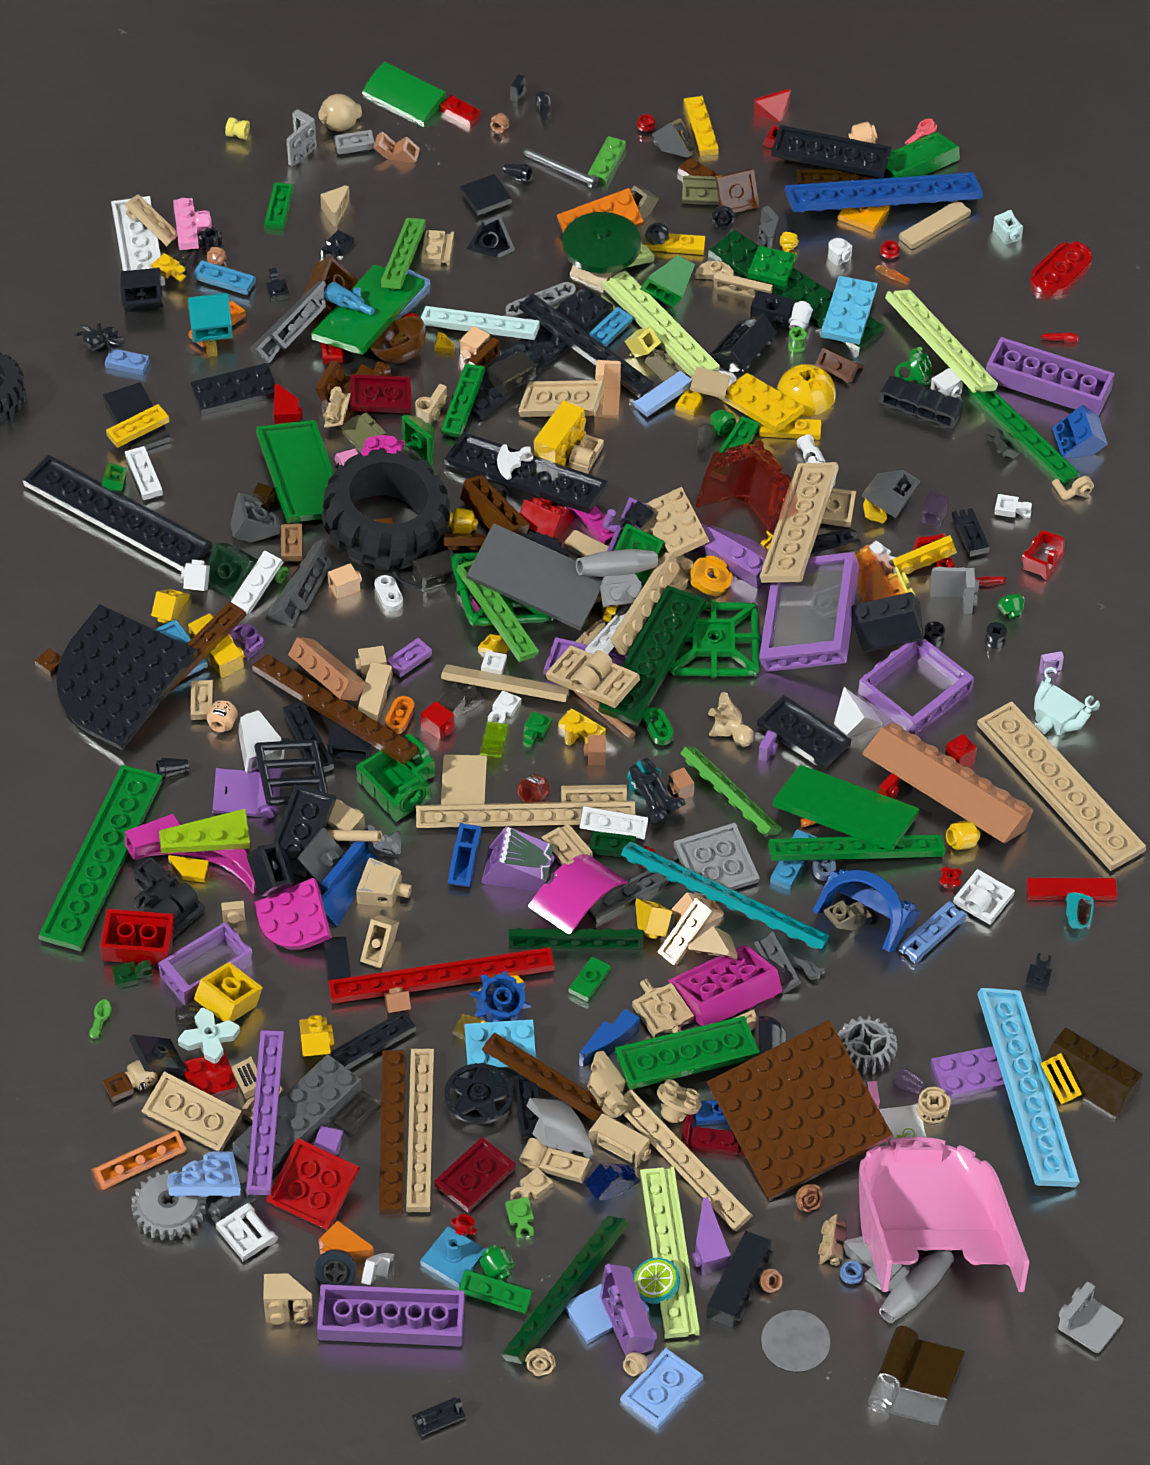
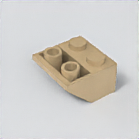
M288 1273L264 1274L263 1300L266 1323L282 1324L284 1322H295L297 1324H305L307 1322H314L312 1294Z

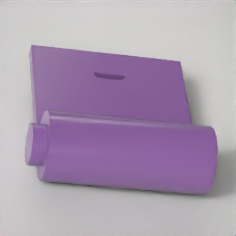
M216 768L212 813L226 814L245 809L246 816L263 817L266 819L275 817L278 814L279 806H268L266 804L260 772L251 771L247 773L242 770ZM281 768L268 769L270 779L281 778ZM272 787L273 796L280 797V787Z

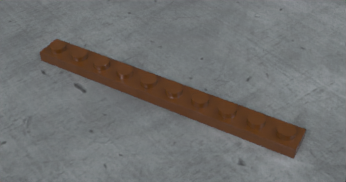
M269 654L252 665L255 673L401 764L406 763L418 754V747Z

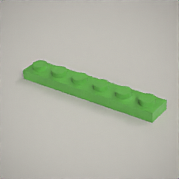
M406 218L381 279L382 288L401 289L426 227L425 219Z
M474 560L458 565L457 573L516 659L522 662L537 657L538 649L500 594L466 578Z
M684 747L681 754L686 758L685 762L691 767L700 771L699 775L703 779L710 781L718 793L725 795L733 807L739 808L743 812L744 818L754 822L758 826L757 830L766 836L779 834L782 828L697 748Z

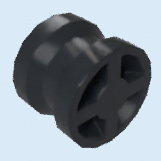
M936 621L927 623L924 628V639L936 648L941 647L945 639L946 630L944 625Z
M993 622L987 626L985 643L988 647L999 649L1005 645L1006 626L999 622Z

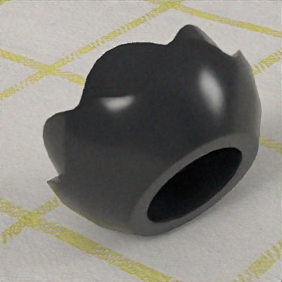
M727 206L717 207L711 215V222L716 228L720 229L730 227L735 220V213Z
M662 223L651 224L645 232L646 241L652 245L663 244L669 237V229Z

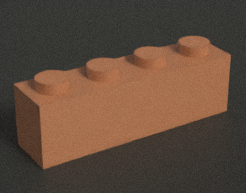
M303 637L296 638L288 655L339 699L357 701L366 682L316 640Z

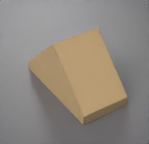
M342 186L320 194L321 209L333 226H337L350 200L349 186Z

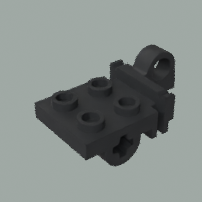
M149 857L134 870L135 882L143 890L134 898V906L137 909L142 906L144 912L174 914V938L202 914L206 906L198 900L195 890L185 882L180 884L176 880L177 877L175 875L171 877L170 870L166 871L152 857Z

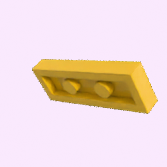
M157 404L107 429L106 434L118 448L170 422L169 416Z
M949 535L896 557L892 561L901 573L910 574L919 568L929 566L943 558H948L957 553Z

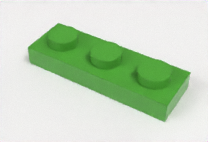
M608 136L588 175L598 176V183L606 185L626 147V141Z

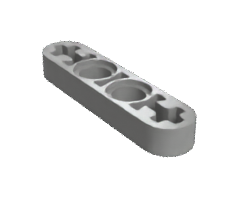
M564 282L537 292L535 295L554 308L563 304L575 294L576 287L573 283ZM551 296L555 299L552 301H547L544 298ZM527 297L509 303L506 306V316L528 318L529 316L519 309L520 303Z

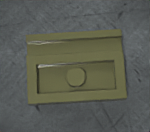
M683 175L682 204L719 205L715 177Z

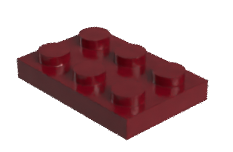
M351 374L350 411L411 413V377Z
M481 1137L434 1181V1186L469 1213L516 1169V1163Z

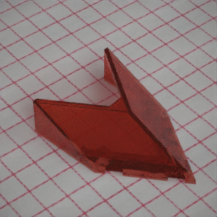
M757 440L752 445L746 443L727 448L724 453L716 451L712 454L694 507L700 508L735 498L747 502L767 530L773 533L791 477L788 474L784 475L782 472L783 467L770 450H766L763 447L764 443L762 440Z

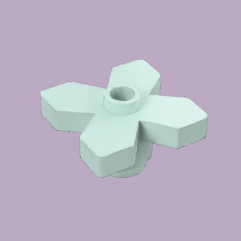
M201 1008L195 1016V1023L198 1029L184 1030L178 1038V1045L188 1051L199 1048L204 1053L206 1060L217 1064L224 1055L221 1043L234 1041L240 1033V1027L229 1020L215 1025L214 1013Z

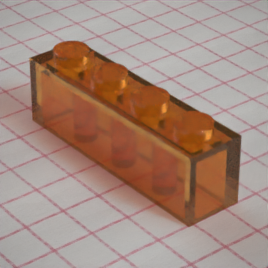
M869 545L856 551L854 554L860 565L857 586L861 592H865L866 596L863 597L865 602L897 595L876 554Z

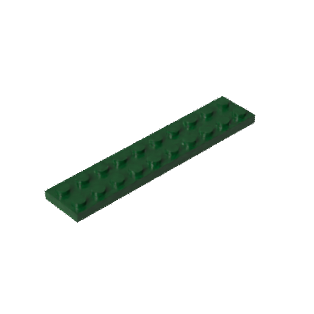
M736 230L730 232L709 249L708 256L729 265L734 270V273L742 278L772 285V294L795 299V303L800 301L809 303L813 309L810 322L822 329L833 292L794 267L786 287L748 278V271L759 245ZM868 316L860 345L848 342L843 343L859 353L884 332L885 326Z

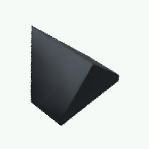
M500 214L481 223L467 250L495 258H500L515 250Z

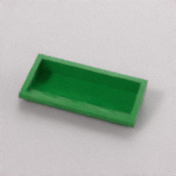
M385 61L374 72L362 91V94L423 125L439 110V105L446 100L445 91Z
M934 132L892 151L884 176L885 178L925 176L960 160L959 146L939 132Z

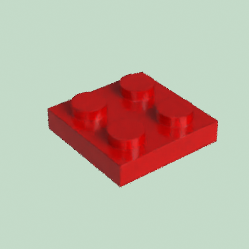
M225 1050L223 1051L224 1055L217 1064L206 1060L204 1056L183 1061L187 1069L184 1076L188 1084L215 1098L238 1092Z

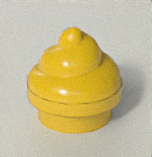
M791 232L782 233V236L779 238V244L783 251L790 252V250L798 246L799 241L796 234Z

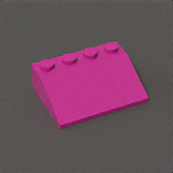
M744 944L735 949L737 960L731 959L726 955L725 958L718 956L669 979L668 983L673 984L694 1015V1020L701 1026L734 1017L737 1013L753 1008L756 1004L772 999L775 995L783 992L778 970Z

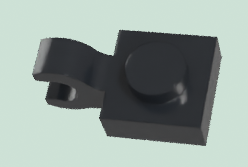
M277 268L268 269L270 282L266 283V289L270 302L290 299L285 279L279 280Z

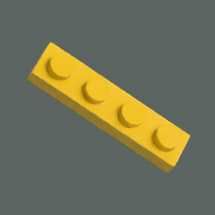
M703 97L684 98V107L699 156L718 154L719 148Z

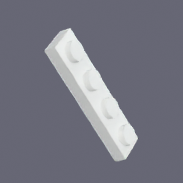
M631 606L622 607L585 649L586 652L594 654L596 650H601L609 654L614 647L610 638Z

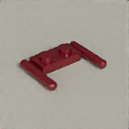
M694 1114L686 1115L683 1121L681 1141L688 1149L695 1152L745 1157L732 1131L702 1127L692 1128Z

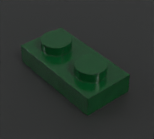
M593 831L590 849L592 854L626 858L621 855L622 851L629 842L636 844V836Z

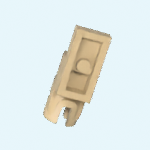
M604 1051L596 1052L591 1065L592 1073L587 1087L597 1100V1104L602 1106V1111L605 1115L612 1119L617 1118L626 1111L624 1106L628 1105L622 1095L626 1081Z

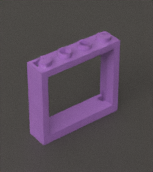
M924 639L903 644L898 650L892 651L883 662H878L873 670L868 674L865 673L859 680L858 693L894 722L901 725L907 732L917 735L972 691L974 677ZM917 654L954 682V684L912 717L875 687Z

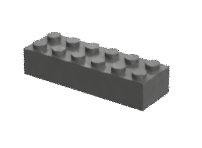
M328 1054L279 1099L272 1180L281 1172L297 1138L311 1144L316 1139L320 1126L329 1127L362 1095L361 1079ZM252 1125L232 1143L234 1158L247 1169H249Z

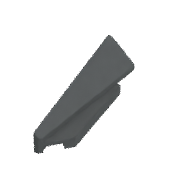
M318 281L250 347V350L267 363H270L280 348L286 349L325 308V282Z
M325 539L317 541L311 546L265 617L267 620L292 627L296 623L300 609L303 611L308 608L331 566L330 557L326 558L324 545L327 544Z

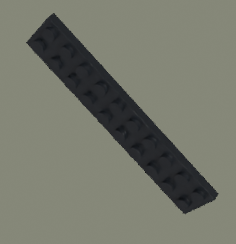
M583 286L555 310L582 330L588 332L613 311L614 305ZM540 325L535 340L521 338L485 368L486 371L470 414L481 421L485 420L570 348V346Z
M49 454L23 479L24 486L180 571L186 566V563H192V560H201L212 549V542L117 491L108 490L102 486L101 482Z

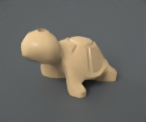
M722 692L719 697L718 708H711L708 712L709 716L715 718V724L709 735L712 737L733 736L738 746L748 747L753 742L754 732L751 727L743 725L741 712L732 703L728 693Z

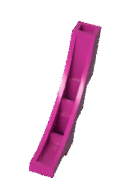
M174 814L125 831V846L134 861L149 856L165 854L202 858L232 872L245 883L253 895L259 893L246 857L250 853V849L161 853L159 830L182 825V822L177 821Z

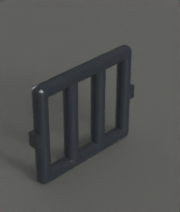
M281 738V741L257 742L254 745L265 801L268 806L287 805L290 796L274 797L272 787L318 785L319 791L328 793L318 742L316 740L290 741V738ZM310 748L312 758L266 760L264 751ZM314 766L316 776L270 779L268 769Z

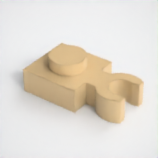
M537 1167L520 1180L521 1187L514 1188L511 1191V1199H514L516 1196H522L523 1198L532 1196L537 1200L553 1187V1182Z

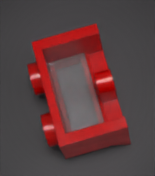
M1041 530L1039 535L1033 538L1029 550H1025L1023 553L1022 562L1024 569L1039 574L1047 580L1065 554V537Z

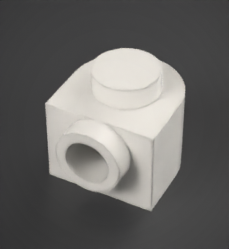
M835 238L829 242L828 258L836 266L851 258L852 245L847 241Z

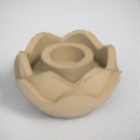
M545 1348L533 1349L528 1353L525 1360L528 1370L537 1376L550 1374L556 1366L554 1355Z

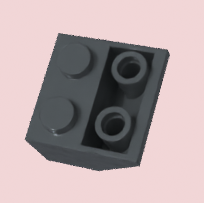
M905 470L877 473L861 496L896 518L913 495L921 480Z

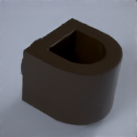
M258 483L253 491V497L258 498L263 503L262 507L266 511L269 510L271 504L276 503L278 495L275 492V487Z

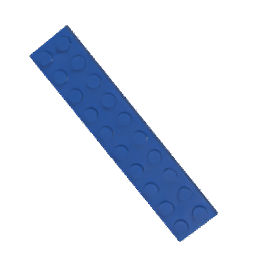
M973 172L785 185V194L792 211L800 213L811 210H841L843 208H862L867 206L880 207L881 205L898 206L900 204L936 203L938 201H971L981 199L983 193Z

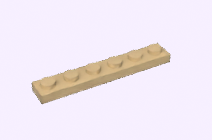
M665 553L610 638L618 654L625 655L653 612L667 585L671 584L680 567L672 553Z

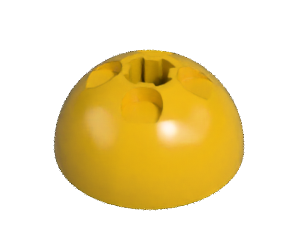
M801 364L790 368L783 374L777 385L778 391L804 405L805 412L800 416L819 415L827 411L833 405L836 398L835 385L830 375L824 369L812 364Z

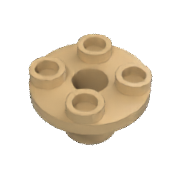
M667 1079L657 1090L659 1099L664 1103L661 1104V1116L668 1122H682L687 1114H696L701 1108L699 1092L692 1088L686 1089L678 1085L674 1080Z

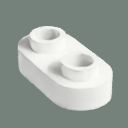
M388 575L378 577L375 580V591L383 608L389 612L400 610L403 606V597L394 578Z

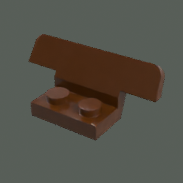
M338 361L330 362L315 387L323 406L328 407V403H331L330 392L334 387H340L343 394L350 393V376H345ZM361 364L355 375H374V370ZM350 400L343 424L349 421L354 412L350 411Z

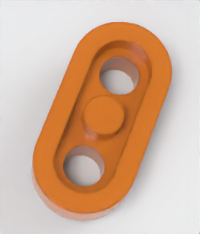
M400 696L396 698L385 718V727L396 734L406 730L414 713V701L410 697Z

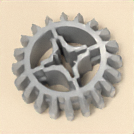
M861 1016L858 1018V1021L851 1019L849 1024L844 1023L842 1030L838 1032V1036L857 1070H862L863 1074L867 1070L874 1074L876 1069L882 1072L884 1066L889 1067L891 1061L895 1059L898 1048L897 1037L893 1035V1028H887V1022L880 1024L879 1018L875 1021L871 1020L870 1016H868L867 1020H863Z

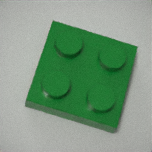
M758 246L748 271V278L786 287L796 261V254Z

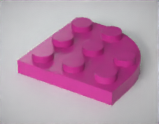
M315 878L254 902L262 931L273 943L290 950H299L332 938L318 882Z

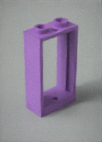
M226 922L158 963L160 976L185 1005L194 1000L200 980L189 986L177 970L221 943L226 942L238 955L229 961L242 971L252 965L251 954L253 952L248 943H243L238 932L234 928H230Z

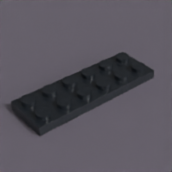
M780 125L771 150V157L884 178L892 147Z

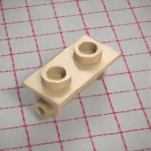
M334 387L330 392L331 403H328L324 414L325 428L343 425L351 394H343L340 387Z
M837 1214L828 1221H825L822 1226L823 1240L818 1250L820 1265L828 1260L831 1265L838 1266L843 1260L844 1246L837 1244V1242L841 1244L845 1242L847 1226L844 1221L837 1220Z

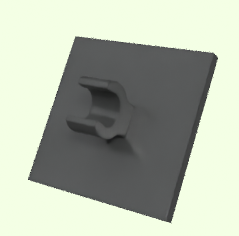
M322 828L297 859L310 875L317 880L321 887L322 881L344 856L345 852L326 829Z

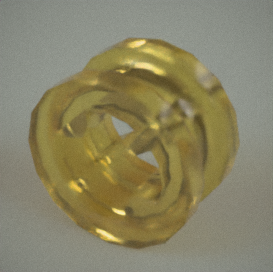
M206 340L207 358L211 356L218 357L216 340L212 342Z

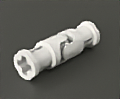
M807 434L797 440V447L802 450L806 463L825 462L820 449L814 444L812 435Z

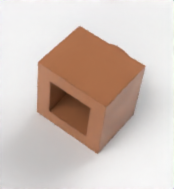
M588 735V743H584V756H588V765H605L606 735Z
M683 767L669 773L667 789L671 795L682 797L685 800L694 796V781Z
M402 987L390 988L389 993H384L388 1013L411 1009L409 992L403 990Z

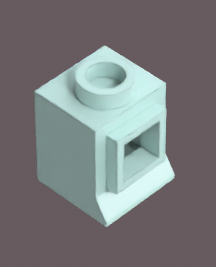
M1012 210L994 216L993 231L1005 245L1022 238L1023 226L1013 215Z

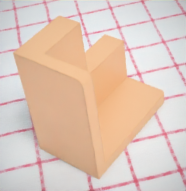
M597 360L596 380H603L605 388L594 417L618 418L621 379L620 361Z

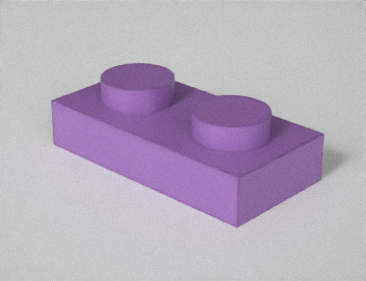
M417 638L386 660L387 665L392 666V671L401 678L432 656V649Z

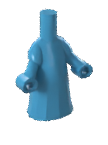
M332 282L325 289L324 299L340 307L362 311L370 316L375 311L374 308L364 303L361 297V288L359 287L354 288L353 292L338 283Z

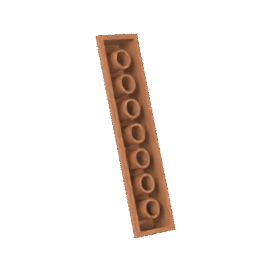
M892 722L882 727L863 751L862 755L897 775L905 782L969 822L974 823L977 827L1003 843L1025 831L1034 811L1025 802L1010 796L1006 790L997 788L990 780L976 775L972 769L960 765L953 757L939 752L935 746L926 744L919 736L910 734L897 723Z

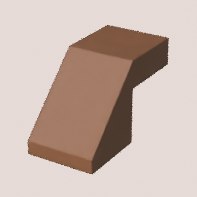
M383 131L377 135L374 149L387 160L409 163L416 162L420 150L409 138L405 137L396 143Z

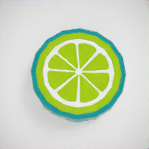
M659 1257L648 1259L641 1263L633 1276L640 1298L646 1303L658 1304L665 1299L666 1301L671 1299L678 1291L681 1283L679 1272L674 1263Z

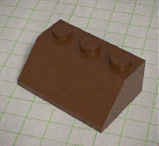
M329 256L315 264L304 295L318 281L325 282L324 292L326 287L332 282H336L350 291L357 284L358 279L332 256ZM325 300V308L315 319L324 320L337 304Z

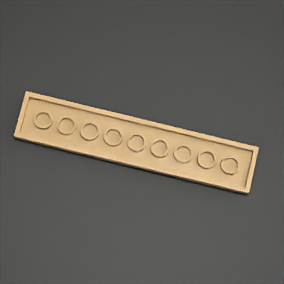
M1012 701L978 720L977 726L1110 871L1145 852L1146 845Z

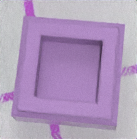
M1062 651L1041 655L1039 666L1041 674H1044L1048 667H1053L1056 671L1062 670L1064 659Z

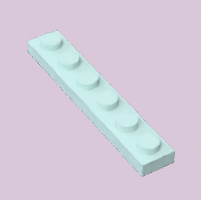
M429 306L425 307L421 316L425 326L469 331L475 326L489 334L535 340L540 328L538 320Z

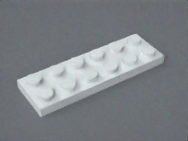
M150 196L142 197L152 207ZM130 199L111 201L123 271L150 269L151 264L161 256L157 236L139 219L133 221L126 214L128 208L125 207V204ZM161 276L162 285H165V278Z

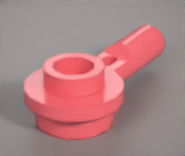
M933 119L922 120L917 126L916 133L905 141L906 145L919 140L924 135L928 136L934 133L937 129L936 122Z

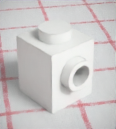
M951 368L932 378L931 389L940 391L945 396L958 397L962 393L963 381Z
M192 560V563H186L181 572V579L184 580L183 588L201 591L208 590L210 565H204L205 561Z

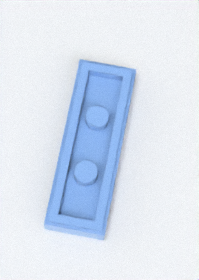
M679 371L635 401V408L648 417L689 389L692 384L691 378Z

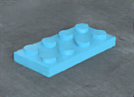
M839 276L821 330V337L860 345L878 283Z

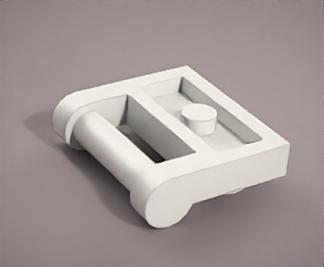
M250 1203L216 1223V1229L242 1261L247 1260L266 1246L273 1245L278 1240L276 1234L273 1231L270 1232L254 1213L255 1209ZM243 1218H247L262 1236L261 1238L257 1239L243 1222Z

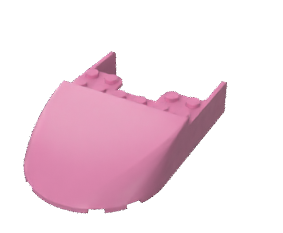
M928 1137L896 1138L888 1140L887 1145H878L867 1152L864 1160H861L859 1168L860 1221L863 1242L868 1244L882 1292H888L892 1264L910 1265L917 1262V1250H962L966 1260L973 1265L1006 1264L1011 1269L1018 1291L1024 1292L1029 1259L999 1178L993 1167L986 1160L980 1161L975 1157V1152L961 1145L955 1148L945 1145V1140Z

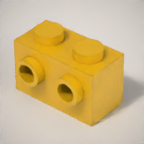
M313 1015L308 1019L299 1020L303 1056L330 1054V1046L334 1045L332 1024L327 1025V1018Z

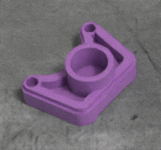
M249 623L239 625L229 633L233 640L238 641L244 647V659L246 660L252 658L265 646L264 638Z

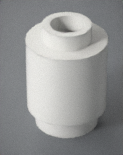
M800 301L794 304L789 318L790 329L795 327L806 329L808 327L813 312L809 303Z

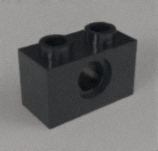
M757 290L750 307V318L764 314L772 326L788 330L790 325L789 318L795 304V299Z

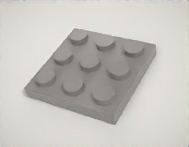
M736 823L674 841L673 846L682 866L733 890L759 882V875ZM694 892V894L706 896L700 892Z

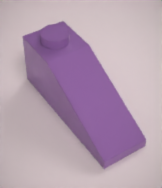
M708 1197L703 1198L696 1240V1252L693 1253L695 1266H700L703 1275L726 1269L731 1257Z

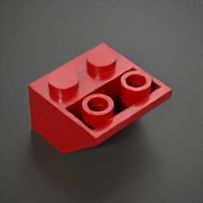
M533 497V499H525L520 515L530 524V529L544 535L548 534L551 538H560L575 518L574 514L569 513V508L561 505L558 507L551 505L552 501L545 498Z

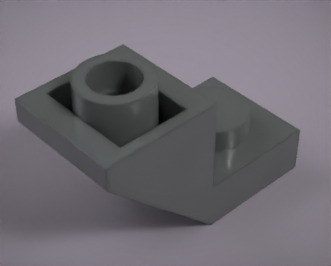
M768 205L762 208L760 218L762 225L759 226L758 241L762 246L773 249L778 233L779 217Z

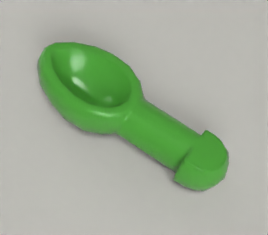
M107 999L99 1001L95 1006V1021L89 1031L92 1039L100 1037L103 1022L111 1014V1004Z

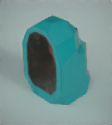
M1068 893L1066 898L1068 924L1076 930L1087 927L1092 920L1093 898L1081 893Z

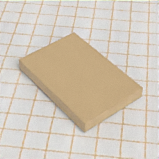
M444 755L441 804H485L487 756Z

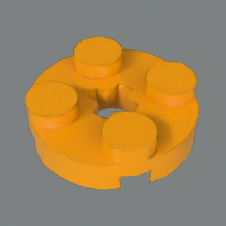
M710 555L705 558H699L691 568V585L705 594L719 597L730 586L732 573H729L726 568L728 565L718 557ZM712 573L714 578L709 577L708 574Z

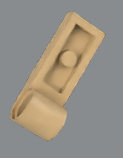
M535 1138L528 1140L519 1158L520 1162L529 1168L536 1169L538 1167L544 1173L580 1183L584 1182L592 1165L591 1160L588 1158L548 1148Z

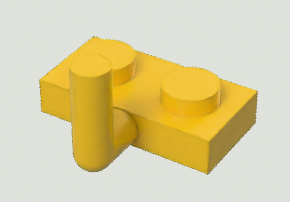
M572 708L558 722V727L565 730V744L568 746L572 745L577 739L588 743V735L606 734V728Z

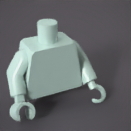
M1048 667L1044 672L1046 680H1042L1035 695L1034 711L1036 712L1035 720L1038 722L1035 727L1043 735L1049 730L1056 735H1062L1065 732L1081 729L1091 716L1090 712L1099 709V701L1097 700L1094 705L1090 706L1094 697L1088 696L1085 699L1084 705L1060 688L1050 683L1052 678L1047 673L1050 669L1055 674L1057 671L1053 667Z

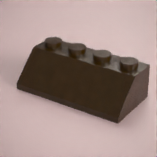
M1066 1027L1054 1040L1043 1060L1044 1062L1061 1053L1082 1093L1078 1097L1113 1119L1118 1117L1140 1089L1143 1076L1138 1070ZM1059 1060L1055 1061L1072 1094L1075 1093ZM1047 1065L1055 1083L1062 1087L1052 1065Z

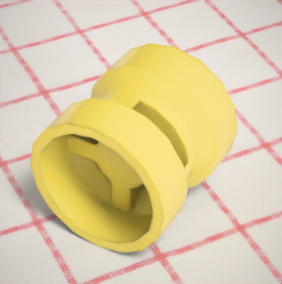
M230 117L226 124V136L234 137L236 135L239 139L246 140L249 134L250 122L245 120L237 121L236 118Z

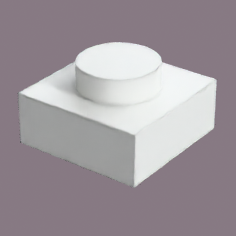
M486 651L481 671L502 675L507 662V655Z

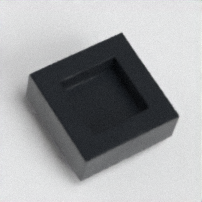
M518 74L511 84V100L518 102L520 97L525 95L527 90L525 76Z

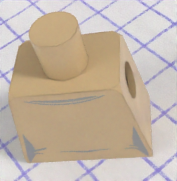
M369 858L356 890L357 904L392 907L397 896L409 898L412 886L402 883L401 871L399 869Z

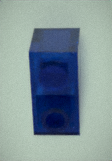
M600 1163L584 1184L597 1200H612L637 1185L640 1180L635 1175V1170L628 1164Z

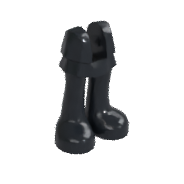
M644 758L641 760V765L647 776L644 777L636 764L632 765L629 771L632 781H635L636 787L639 788L650 811L649 820L651 824H654L687 803L682 797H673L669 793L660 776V772L656 769V765L648 758ZM649 783H652L664 808L657 801L649 786Z

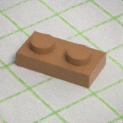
M281 524V560L283 562L302 561V524Z

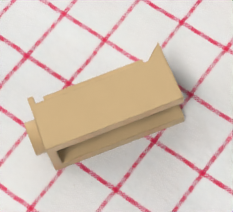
M603 1113L588 1132L591 1144L597 1143L631 1163L634 1162L636 1168L642 1161L645 1162L651 1153L649 1138Z

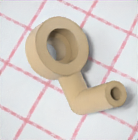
M1089 476L1078 478L1072 484V488L1067 491L1059 479L1052 481V485L1062 500H1068L1075 495L1086 496L1091 493L1094 487V483Z

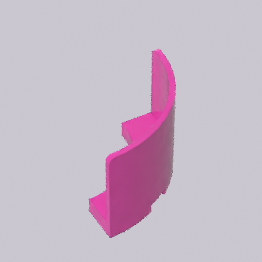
M588 854L578 855L573 858L574 862L570 865L564 863L554 872L556 877L549 885L543 884L528 906L569 934L574 931L587 911L604 894L628 882Z

